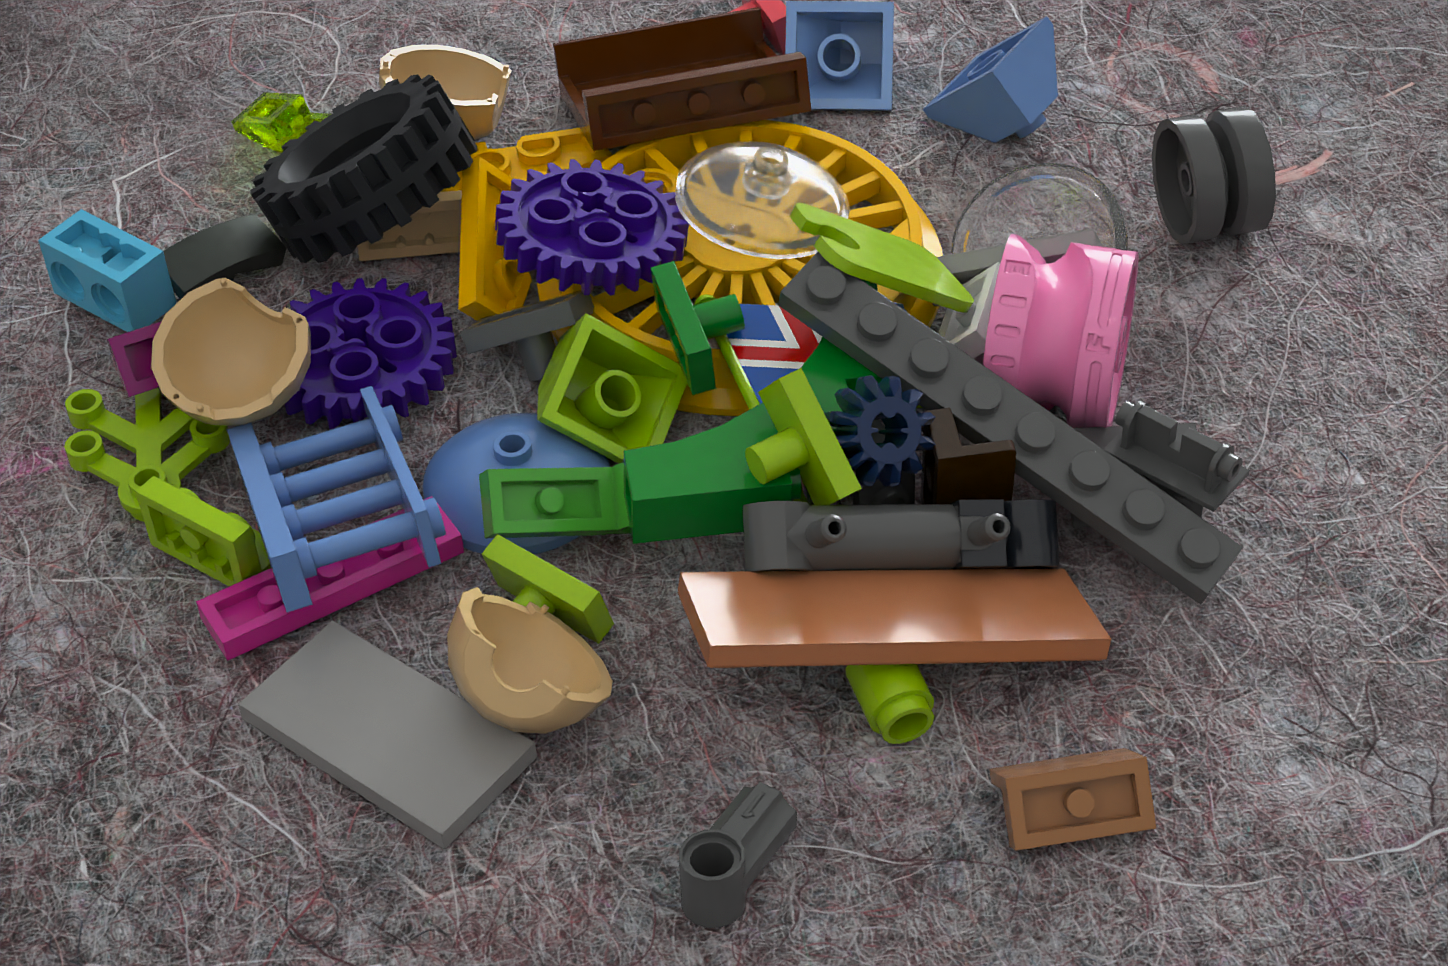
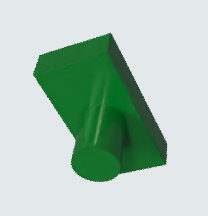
M674 261L651 267L656 308L692 395L716 389L712 351L708 340L745 329L742 310L736 295L731 294L693 305Z

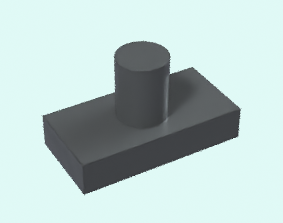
M582 290L482 318L460 331L468 354L516 341L529 381H536L543 378L556 348L551 331L575 325L585 313L589 315L593 313L594 305L591 296L584 295Z

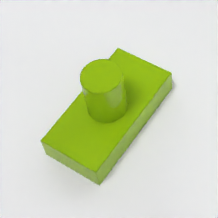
M802 368L777 379L758 392L778 431L777 434L745 450L748 467L759 483L766 484L798 468L801 479L814 505H830L862 489Z
M497 534L481 553L498 586L516 596L513 602L523 606H527L529 602H532L540 608L545 604L549 607L547 612L598 644L613 627L612 617L598 590Z

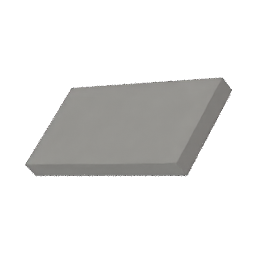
M333 620L238 703L241 717L244 721L443 849H446L537 758L535 742L518 732L510 731L484 719L464 699Z

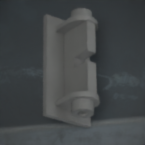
M1143 400L1138 401L1136 404L1130 401L1123 403L1115 419L1116 424L1123 427V429L1103 448L1132 470L1212 512L1224 502L1250 472L1249 469L1242 466V458L1234 455L1235 449L1228 443L1222 444L1190 427L1182 435L1178 434V421L1151 408L1150 404Z

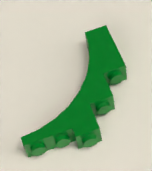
M861 279L878 291L877 284ZM824 337L821 338L817 348L801 367L824 413L829 411L842 412L834 394L842 388H849L855 391L856 382L859 377L872 375L878 383L882 381V378ZM763 402L725 424L675 442L624 451V498L633 544L743 532V505L757 502L801 499L802 485L798 468L766 484H761L748 467L745 457L746 448L778 433ZM831 426L835 436H837L836 427Z

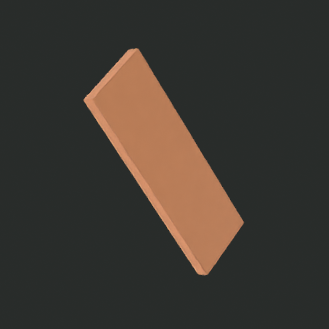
M1065 569L680 572L677 592L707 667L1100 661L1107 659L1111 643L1110 636Z

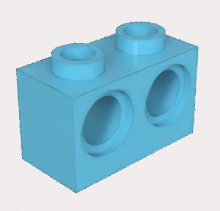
M82 209L38 240L54 293L126 332L151 325L176 304L164 252Z

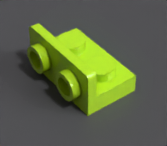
M152 476L135 491L152 546L227 586H232L271 568L260 532L253 529L238 514L232 512L225 513L202 501L193 491L184 487L178 489L155 476Z

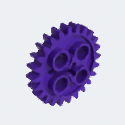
M570 159L569 169L564 170L550 162L547 163V174L544 175L536 170L529 169L527 170V181L514 178L511 180V191L502 190L500 204H496V244L504 246L505 260L518 259L517 271L519 273L536 269L537 283L542 284L552 278L558 279L559 291L564 292L574 283L581 285L584 295H590L594 286H602L610 296L615 295L616 285L623 284L631 291L636 292L639 289L640 278L653 284L651 267L683 260L689 221L685 220L687 209L685 206L677 205L678 194L676 192L663 193V181L658 180L645 183V171L640 170L629 176L623 174V164L618 163L611 170H605L602 168L600 160L596 159L591 163L590 168H582L575 159Z
M357 278L353 289L345 290L336 281L332 283L331 294L324 295L320 291L312 289L309 290L312 302L308 304L296 300L289 302L291 310L305 316L311 332V363L299 391L285 403V408L288 415H293L303 410L306 424L314 423L323 415L327 416L329 429H335L343 418L351 419L352 423L364 420L367 414L360 389L370 386L373 387L382 408L392 405L398 415L406 418L409 416L407 403L413 401L427 406L429 404L428 390L443 391L445 388L443 376L454 373L453 358L457 357L451 317H444L441 302L430 304L427 291L424 290L411 296L409 283L404 282L392 291L388 290L386 278H381L374 288H366L364 280Z

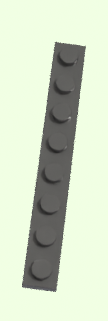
M819 252L806 263L780 292L778 305L874 374L882 379L886 376L899 377L901 379L902 393L909 389H918L922 392L923 395L918 404L925 410L951 408L958 433L973 444L1012 440L1017 452L1015 473L1200 605L1241 552L1243 547L864 281L844 273L831 265Z

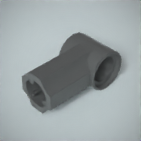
M760 781L754 787H743L709 830H702L692 834L681 845L679 849L681 908L685 916L696 925L706 928H720L732 924L742 915L746 907L747 889L797 827V811L786 802L781 791Z

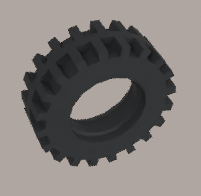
M419 74L411 75L401 84L398 79L387 82L381 90L373 92L370 89L361 93L358 100L347 106L342 103L332 109L333 114L321 122L314 121L305 127L307 132L298 139L289 140L281 147L283 152L279 156L270 158L263 165L266 172L255 176L253 180L255 188L251 189L250 193L294 259L297 257L301 263H307L314 257L318 263L326 262L335 252H339L343 257L353 253L357 245L369 241L370 244H373L383 239V233L396 225L402 228L412 221L410 216L419 209L433 206L439 201L438 193L443 189L454 187L460 180L457 172L470 168L473 163L470 155L477 152L475 140L441 84L432 75H427L423 79L420 78Z

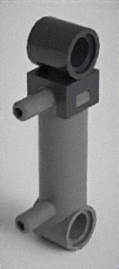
M957 500L950 504L809 505V503L801 501H768L750 503L742 507L745 571L1058 569L1060 567L1056 502L1053 500Z

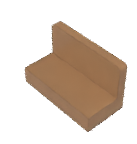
M1120 748L989 769L991 784L1002 790L1009 847L1015 851L1156 829L1147 757L1129 749Z

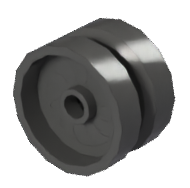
M1246 106L1216 110L1208 114L1206 121L1192 114L1168 118L1159 122L1154 134L1152 149L1153 181L1163 221L1173 239L1184 245L1217 238L1221 229L1228 235L1234 236L1257 232L1268 227L1273 217L1276 200L1275 169L1271 147L1264 127L1254 111Z

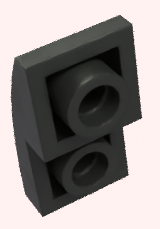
M253 214L203 229L170 246L163 252L173 291L181 300L188 292L215 279L227 278L233 281L235 274L281 266L287 248L260 218Z

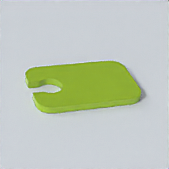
M796 203L790 213V218L801 231L815 236L820 235L814 247L824 259L844 273L962 313L968 312L974 302L971 294L933 253L912 241L804 203Z

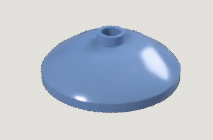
M536 413L503 414L481 420L466 427L447 440L436 451L425 471L423 496L424 499L431 496L435 498L436 502L461 533L464 548L482 553L494 538L485 539L479 482L480 473L487 469L610 467L608 458L538 421ZM579 536L506 539L532 554H538L556 549Z

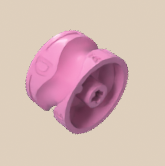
M1011 234L1003 252L994 289L983 365L1048 411L1054 406L1060 407L1066 415L1067 424L1072 428H1107L1112 426L1122 382L1132 322L1138 274V252L1071 242L1063 257L1054 263L1047 264L1038 250L1019 235Z

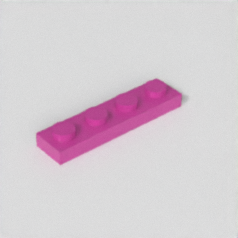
M438 504L446 535L435 538L442 563L464 553L461 533ZM404 509L399 510L393 514H390L384 518H381L375 522L405 513ZM412 538L317 568V576L305 579L313 605L286 612L272 568L196 601L202 622L228 661L429 569L417 539Z

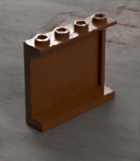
M759 7L553 43L560 95L593 151L812 111L806 57L801 52L779 56L774 53L764 42L761 9Z

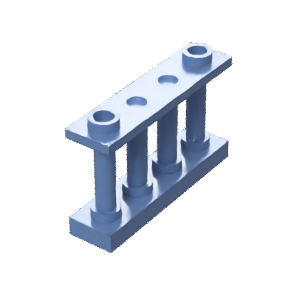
M372 386L360 389L368 419L273 447L271 441L259 445L252 423L227 429L241 478L286 612L313 605L305 579L317 576V568L412 538L417 539L429 568L442 564L435 538L446 535L438 504L434 497L426 500L422 499L397 443L403 441L395 410L392 405L381 407ZM375 443L377 450L284 478L281 472L368 444ZM386 473H388L391 479L388 482L297 510L294 504H292V502ZM398 505H402L405 512L310 543L304 537L305 534Z

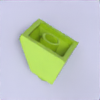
M585 313L575 325L560 337L538 387L537 420L617 463H623L625 450L664 443L687 386V381L680 364Z

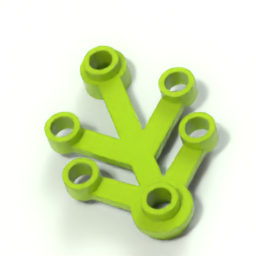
M160 388L135 395L136 425L105 409L102 396L96 390H78L69 395L65 401L71 425L77 429L86 430L71 435L65 442L64 448L71 468L79 472H91L118 487L117 492L122 507L139 521L144 522L135 491L152 476L179 489L182 487L180 480L208 456L224 450L230 443L227 432L228 426L202 423L178 408L162 419ZM190 429L192 440L163 462V451ZM101 436L135 453L136 467L107 454Z

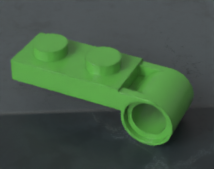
M624 462L613 467L487 469L479 474L485 539L495 538L497 534L504 538L631 534L624 498Z

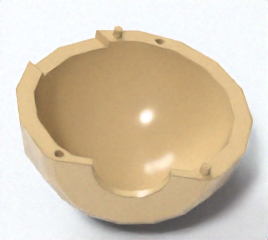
M410 45L393 49L381 58L379 85L381 89L387 82L398 79L401 84L411 75L419 74L421 79L427 75H432L441 84L474 140L488 136L497 127L511 75L509 65H503L488 56L466 49L442 45Z
M227 278L215 279L188 292L165 314L152 341L151 369L162 394L185 414L210 425L239 426L271 416L299 391L311 363V332L305 316L284 307L282 313L274 311L255 299L245 287Z
M476 587L462 593L447 633L448 666L460 694L484 719L513 732L546 734L586 719L611 696L613 681L603 660L580 635L559 618L547 612L549 609L547 605L544 604L540 608L534 603L529 602L527 606H523L500 596L482 594L480 589Z

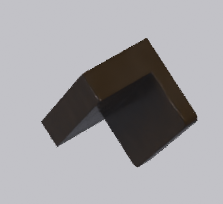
M951 408L925 411L931 412L936 418L933 423L924 426L923 436L929 437L936 445L932 450L922 452L923 469L921 472L920 491L922 504H950L957 500L1012 501L1017 454L1014 442L1012 440H1002L962 446Z

